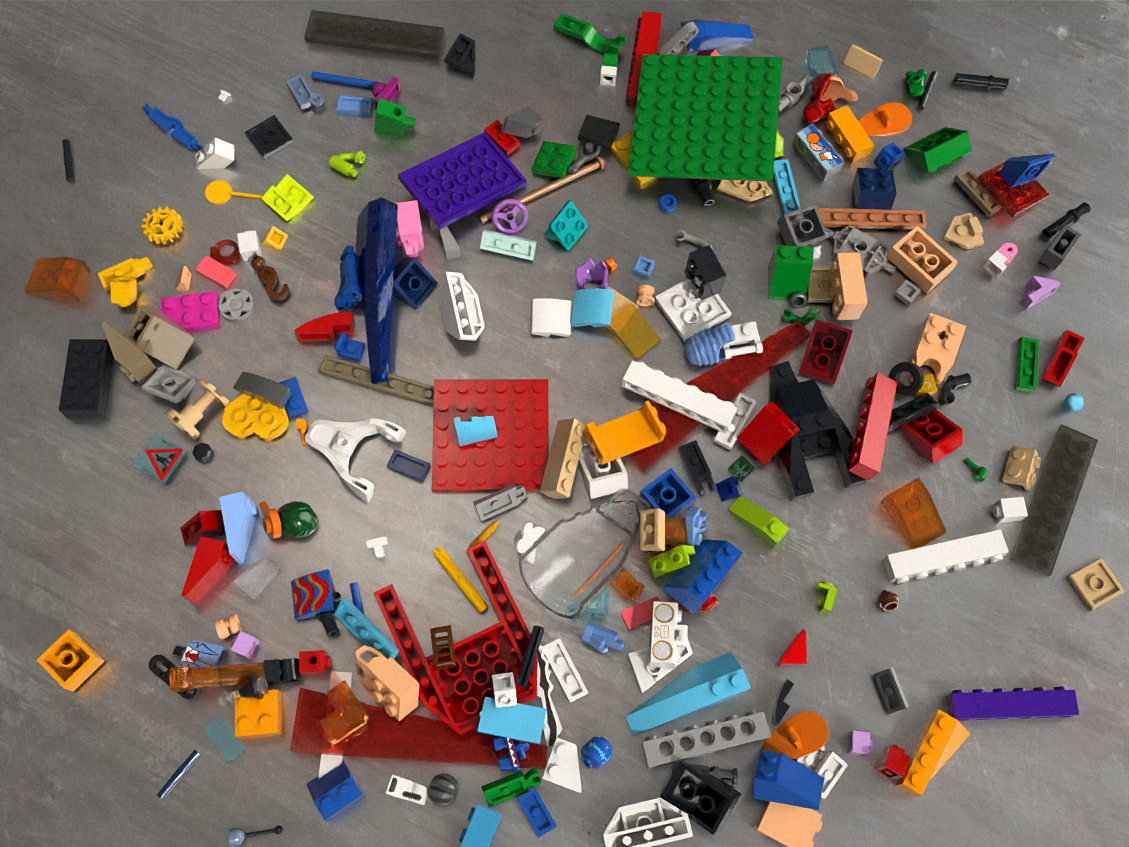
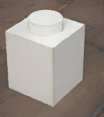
M244 231L237 234L240 254L244 261H250L256 256L262 257L260 240L256 231Z
M1024 497L998 500L993 506V514L997 518V522H1017L1026 518L1028 514Z

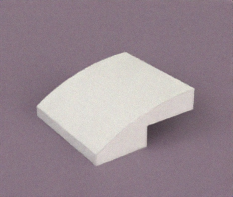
M550 298L532 299L531 334L549 337L551 334L569 337L571 335V301Z
M824 746L814 753L795 759L796 762L824 777L822 799L826 798L848 766L833 751H829Z

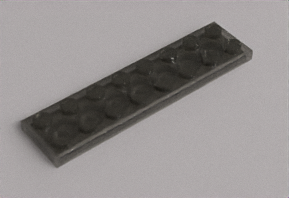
M311 10L304 39L305 42L439 60L445 30L444 27Z
M1063 424L1058 427L1029 507L1028 516L1025 518L1012 554V561L1048 577L1052 575L1098 442L1097 439Z

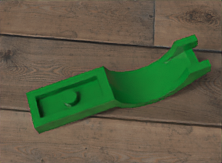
M561 14L553 24L554 30L581 39L591 49L600 53L619 52L620 46L623 42L627 41V37L618 34L614 39L603 37L597 33L590 23L565 14Z

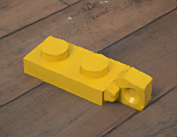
M147 256L140 260L138 258H130L99 272L98 276L104 289L108 291L111 289L110 281L117 277L135 279L153 266Z

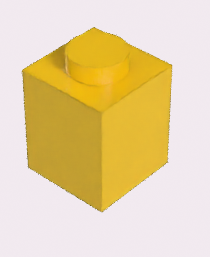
M117 277L110 281L111 303L118 304L121 307H128L137 300L136 279Z

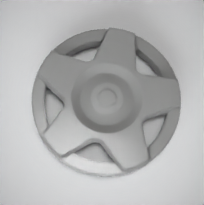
M244 289L227 290L219 300V311L225 319L232 322H240L252 314L254 300L250 293ZM248 297L250 299L251 304L246 302ZM230 312L231 317L227 316L225 313ZM242 312H247L245 315L240 317Z

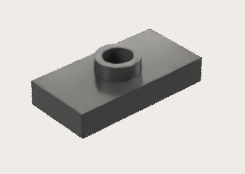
M894 667L873 674L888 714L909 708Z

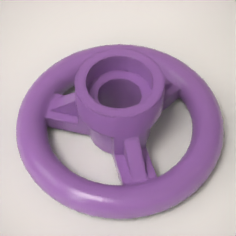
M502 200L493 209V224L502 233H517L527 223V210L518 200ZM507 204H513V205H515L514 207L507 206V207H505V208L502 210V212H498V211L500 210V208L503 207L504 205H507ZM520 209L522 212V221L517 226L515 223L516 213ZM511 213L513 216L508 218L506 217L507 214ZM497 218H502L509 222L512 229L502 227Z

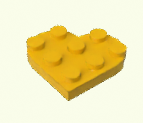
M244 393L224 408L222 423L231 435L239 439L254 433L259 438L270 441L282 435L289 427L288 415L284 407L280 409L270 403L265 404Z

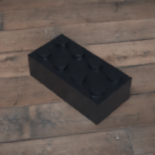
M107 339L69 340L59 411L67 419H106L114 356Z

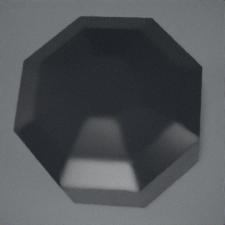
M200 443L194 447L192 454L198 462L206 463L212 459L213 451L209 444Z

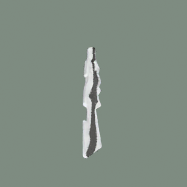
M540 645L538 649L537 696L541 697L543 708L546 709L545 729L543 730L547 747H551L563 728L550 697L554 686L549 680L551 671L548 670L549 661L544 656L545 649Z

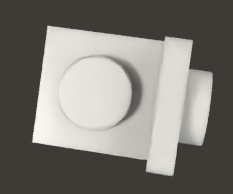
M513 672L492 675L496 708L517 705Z

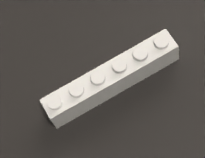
M632 360L622 381V387L725 434L737 411V407L733 403L717 399L715 395L704 393L696 386L686 385L676 377L666 376L662 371L658 369L653 370L643 362Z
M1000 529L889 554L883 559L889 581H897V584L909 581L911 577L922 579L933 572L935 575L946 573V569L961 570L966 568L965 565L972 564L974 567L984 564L986 560L997 562L1002 560L1003 556L1009 551Z

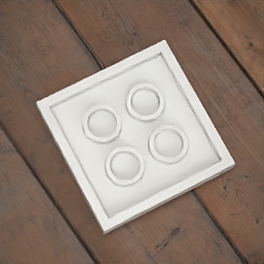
M688 279L655 296L656 303L685 343L694 333H698L705 328L710 329L732 315L718 294L701 300L699 295L695 294L691 280Z

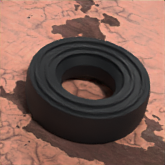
M912 362L898 363L889 373V378L897 382L895 393L899 395H913L923 386V372L918 365ZM906 371L912 375L913 382L911 385L904 386L901 384L899 377L902 372Z

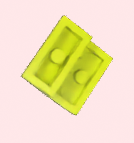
M286 174L276 187L272 185L261 199L288 221L305 208L314 196Z

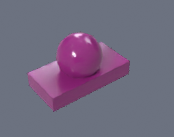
M395 76L387 85L379 82L373 86L372 94L375 97L373 100L375 110L377 109L379 98L391 102L401 90L399 79Z

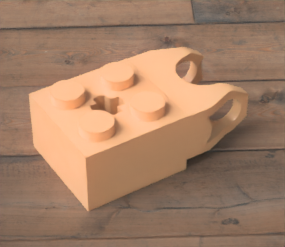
M930 313L923 323L911 362L919 367L924 365L932 367L935 371V383L940 385L945 374L953 366L966 326Z
M362 646L356 651V661L359 665L356 667V676L371 693L373 700L376 703L380 702L385 707L388 715L394 716L400 721L418 707L419 683L392 657L387 659L379 651L368 646ZM369 652L372 658L369 661H365L360 657V654Z

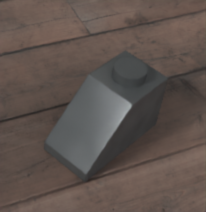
M526 107L505 117L501 132L528 138L532 135H537L541 131L543 118L530 107Z

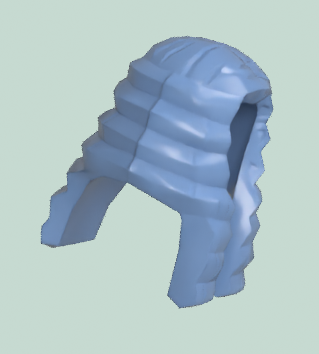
M729 323L719 328H705L698 333H694L684 345L688 361L693 365L701 366L703 364L707 366L708 364H718L720 361L726 360L723 351H720V349L724 345L735 341V334Z

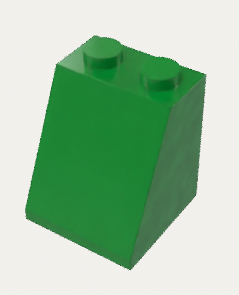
M775 246L768 265L769 299L790 300V296L794 292L799 291L805 295L807 294L813 268V247ZM797 297L794 300H802L803 298Z

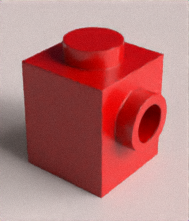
M325 650L299 652V673L301 675L328 674V668H331L330 655L328 656Z

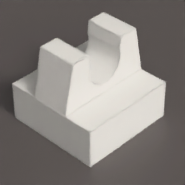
M385 536L366 541L368 549H374L377 558L385 556L384 546H389L388 537Z

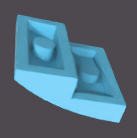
M611 289L575 290L571 325L574 327L591 325L594 328L610 326L614 291Z

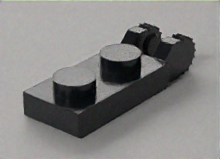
M697 441L679 446L678 451L693 483H695L699 495H705V489L700 481L705 478L709 489L712 492L715 491L716 486L711 476L712 473Z

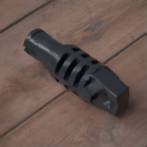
M693 179L697 192L701 193L704 205L710 206L714 204L715 199L711 192L712 184L710 179Z

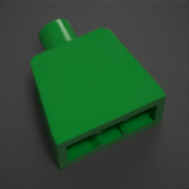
M379 98L375 113L374 131L402 135L404 127L414 129L416 118L406 116L407 108L405 106Z

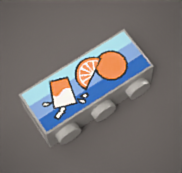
M814 124L795 134L793 144L823 181L841 171L844 164L843 158L837 154L831 143L823 137L821 131Z

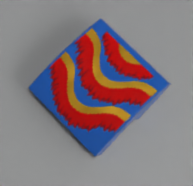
M329 569L311 573L291 581L295 620L315 617L316 613L334 610Z

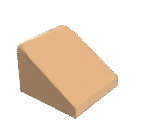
M183 266L179 271L175 290H189L192 274L187 266Z

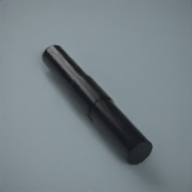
M936 71L931 72L925 85L924 93L917 106L920 110L925 108L938 74Z
M64 139L62 144L66 181L72 182L74 181L70 141Z

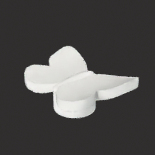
M525 522L521 527V531L517 532L514 538L515 551L521 553L523 559L532 564L533 542L539 539L545 532L544 528L533 526L531 522Z

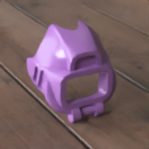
M589 258L580 267L576 266L575 279L577 281V289H586L584 288L585 282L601 283L599 289H607L608 268L603 260L599 264H595Z

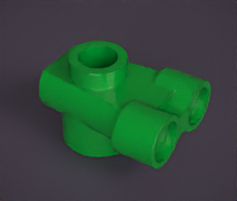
M920 69L917 72L908 71L905 74V80L909 83L910 95L920 96L924 93V81L927 78L924 69Z

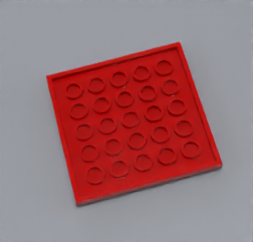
M434 379L432 492L499 491L510 485H524L526 491H540L549 457L548 379ZM460 417L461 422H466L471 417H494L497 438L460 446L453 418Z

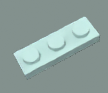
M484 229L480 249L533 260L537 241Z

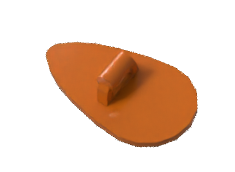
M891 102L870 111L858 122L868 136L890 135L908 129L912 123V114L905 105Z
M803 711L797 713L771 734V737L766 740L761 750L782 753L793 760L807 756L825 745L828 739L827 724L820 715L814 712Z

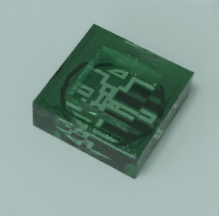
M742 455L728 467V470L741 483L756 469Z

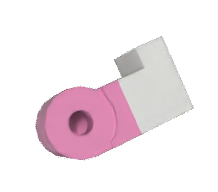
M1005 243L988 259L983 268L997 279L1007 268L1005 264L1011 262L1018 253L1017 246L1013 243Z

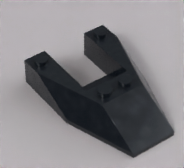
M812 379L777 387L776 406L800 429L776 453L790 501L806 498L814 493L805 458L835 452L845 488L865 484L868 480L848 471L850 466L849 457L853 452L852 443L854 439L815 380Z

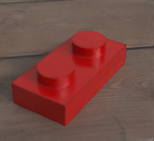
M496 120L486 127L484 132L508 156L520 147V141L514 135L501 132L503 125Z

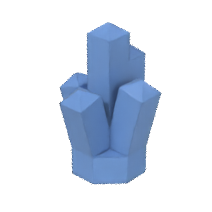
M590 621L586 625L582 642L590 644L602 653L608 651V646L617 650H621L624 647V640L619 639L618 632H615V630H610Z

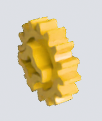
M159 206L157 211L152 209V214L146 213L148 218L142 219L144 224L141 227L144 235L148 237L150 242L155 241L157 245L160 241L166 245L167 240L172 243L173 237L179 238L177 232L183 231L181 228L183 222L179 213L177 214L175 209L170 211L168 206L164 210L161 206Z

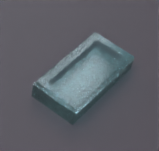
M220 716L204 728L227 763H230L246 751V748L239 738L235 737L234 731L223 716Z

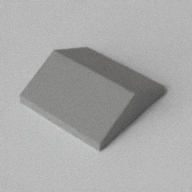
M163 364L142 386V390L173 403H178L187 399L197 378Z

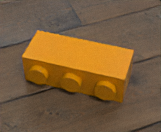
M846 105L830 112L826 120V127L832 132L836 142L844 150L845 156L852 163L869 156L874 144L849 107Z

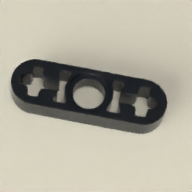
M155 655L150 659L149 669L180 696L187 700H194L199 696L201 692L200 685L163 655ZM157 661L162 662V665L168 670L165 672L157 668L155 663ZM173 672H179L180 679L176 683H171L169 680ZM185 683L190 687L193 686V694L188 693L186 695L188 691L181 685Z

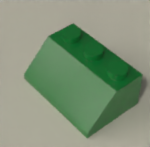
M944 127L903 148L914 166L926 173H933L937 168L949 165L951 161L962 158L966 153L972 151L968 131Z

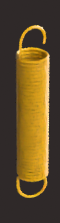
M502 518L497 522L492 521L471 542L469 548L482 541H486L499 527L497 523Z

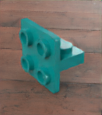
M568 200L550 222L544 236L548 240L559 241L564 249L569 251L587 229L588 224L574 203Z

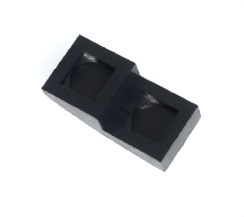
M788 679L783 682L774 701L772 724L775 726L780 723L790 707L784 702V699L794 683Z

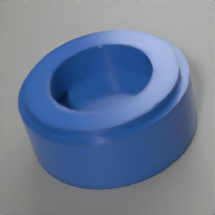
M671 194L662 195L658 204L660 210L665 213L674 211L677 200Z

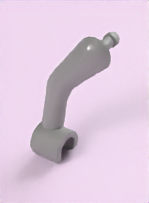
M683 229L676 231L684 233L682 238H676L679 241L686 240L701 248L710 245L713 249L711 244L698 237L686 234Z

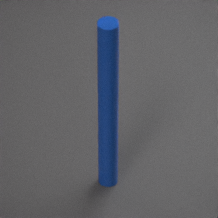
M314 71L311 73V78L362 87L373 88L376 83H379Z

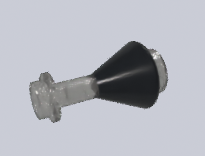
M253 675L240 689L230 693L223 690L218 695L220 704L226 707L231 705V701L241 697L263 699L264 694L268 693V684L264 677Z

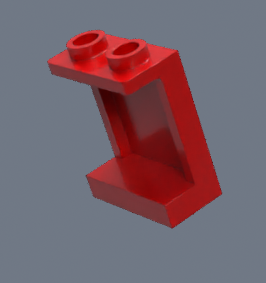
M772 402L763 407L737 438L741 441L743 447L751 451L757 461L765 465L774 458L773 456L800 429Z

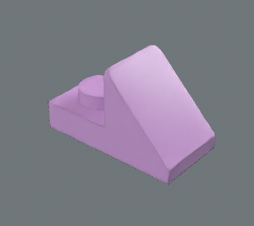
M1032 276L1027 282V286L1031 291L1025 295L1026 299L1022 305L1025 309H1028L1055 292L1061 283L1056 280Z

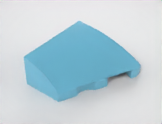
M493 416L471 417L466 422H461L460 417L453 418L460 446L498 437Z

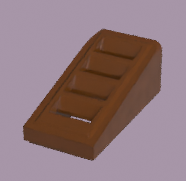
M451 625L430 628L435 670L457 667ZM447 632L448 636L437 638L435 636V634ZM445 640H448L449 642L448 644L437 645L436 643ZM449 648L450 650L449 652L438 653L440 649ZM450 656L451 658L449 660L439 661L440 657Z

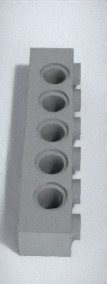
M757 710L746 712L745 717L738 718L737 715L726 717L725 722L718 723L717 720L706 722L705 727L698 728L697 725L686 727L684 732L678 733L677 730L665 732L666 736L658 738L657 735L645 737V741L641 743L647 769L769 739L771 734L765 713H758ZM741 723H746L749 725V734H745L741 731ZM721 728H726L730 731L729 739H724L721 736ZM701 733H707L710 736L709 744L701 742ZM681 738H687L690 741L689 749H683L680 746ZM661 743L669 745V754L661 753L659 749Z

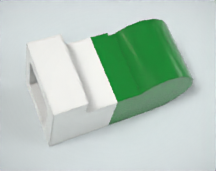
M604 52L600 84L615 86L618 54ZM604 76L613 77V79L606 80Z

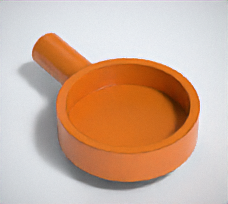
M263 501L259 504L264 515L262 519L263 529L270 539L280 538L282 531L279 515L276 509H270L268 504Z

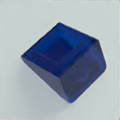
M732 476L715 484L722 502L743 496L736 477Z

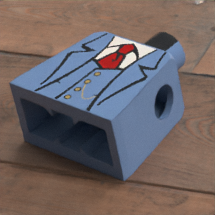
M191 640L187 648L177 645L173 651V657L181 659L178 668L211 687L218 668H220L228 650L221 645Z

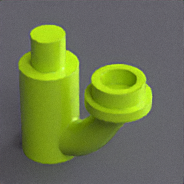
M361 150L357 153L333 155L328 165L346 176L351 175L355 177L357 170L353 169V165L345 160L354 159L355 163L362 164L366 155Z

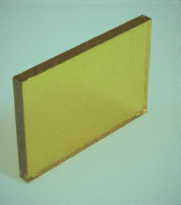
M632 303L611 318L609 327L636 360L661 341L660 337Z

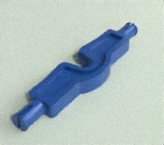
M148 104L143 105L142 110L147 112L150 120L157 124L164 132L175 127L170 134L174 140L183 144L189 150L193 148L198 152L204 148L198 144L196 137L185 129L179 119L167 116L157 107L153 109Z

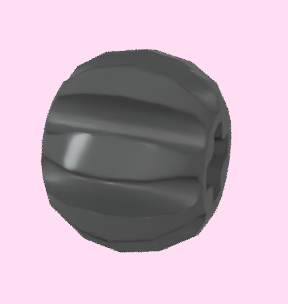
M441 773L436 775L429 786V799L438 806L446 807L451 805L458 794V781L449 774Z

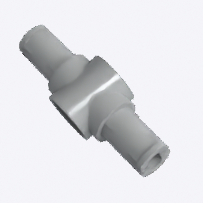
M805 74L800 81L791 82L787 85L786 91L779 99L778 114L786 106L798 103L805 89L814 81L811 76L809 77V74Z

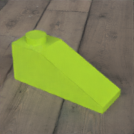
M742 496L728 509L731 514L772 549L789 530L774 515Z

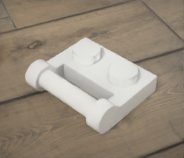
M755 321L731 326L735 334V341L722 347L725 359L753 352L757 354L763 353ZM754 342V345L733 349L729 348L730 346Z

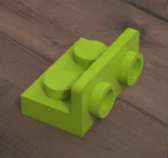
M680 545L650 558L649 562L654 577H661L689 565V556L696 554L694 547Z

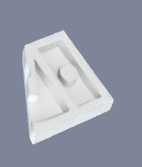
M556 738L542 779L581 793L577 745Z

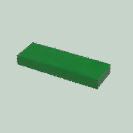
M1026 337L1018 339L1015 390L1032 393L1037 390L1039 340Z

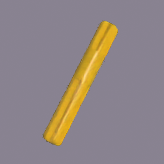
M438 547L433 551L435 558L476 609L481 613L488 608V604L475 587L459 570L443 548Z

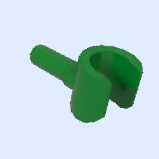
M967 457L964 461L976 471L974 477L978 481L983 482L988 474V470L985 467H979Z

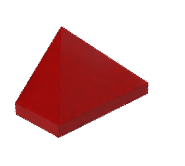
M802 629L777 661L776 665L778 667L807 664L805 630Z

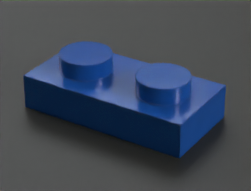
M293 377L279 382L289 387L292 392L285 404L289 417L294 418L308 413L309 411L297 378Z
M536 788L517 798L538 838L557 827Z

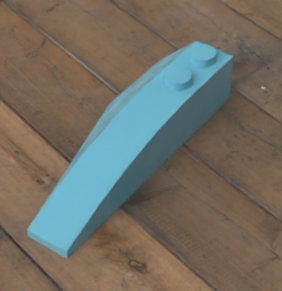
M730 652L691 668L625 716L632 735L636 736L747 692L751 687L742 667Z

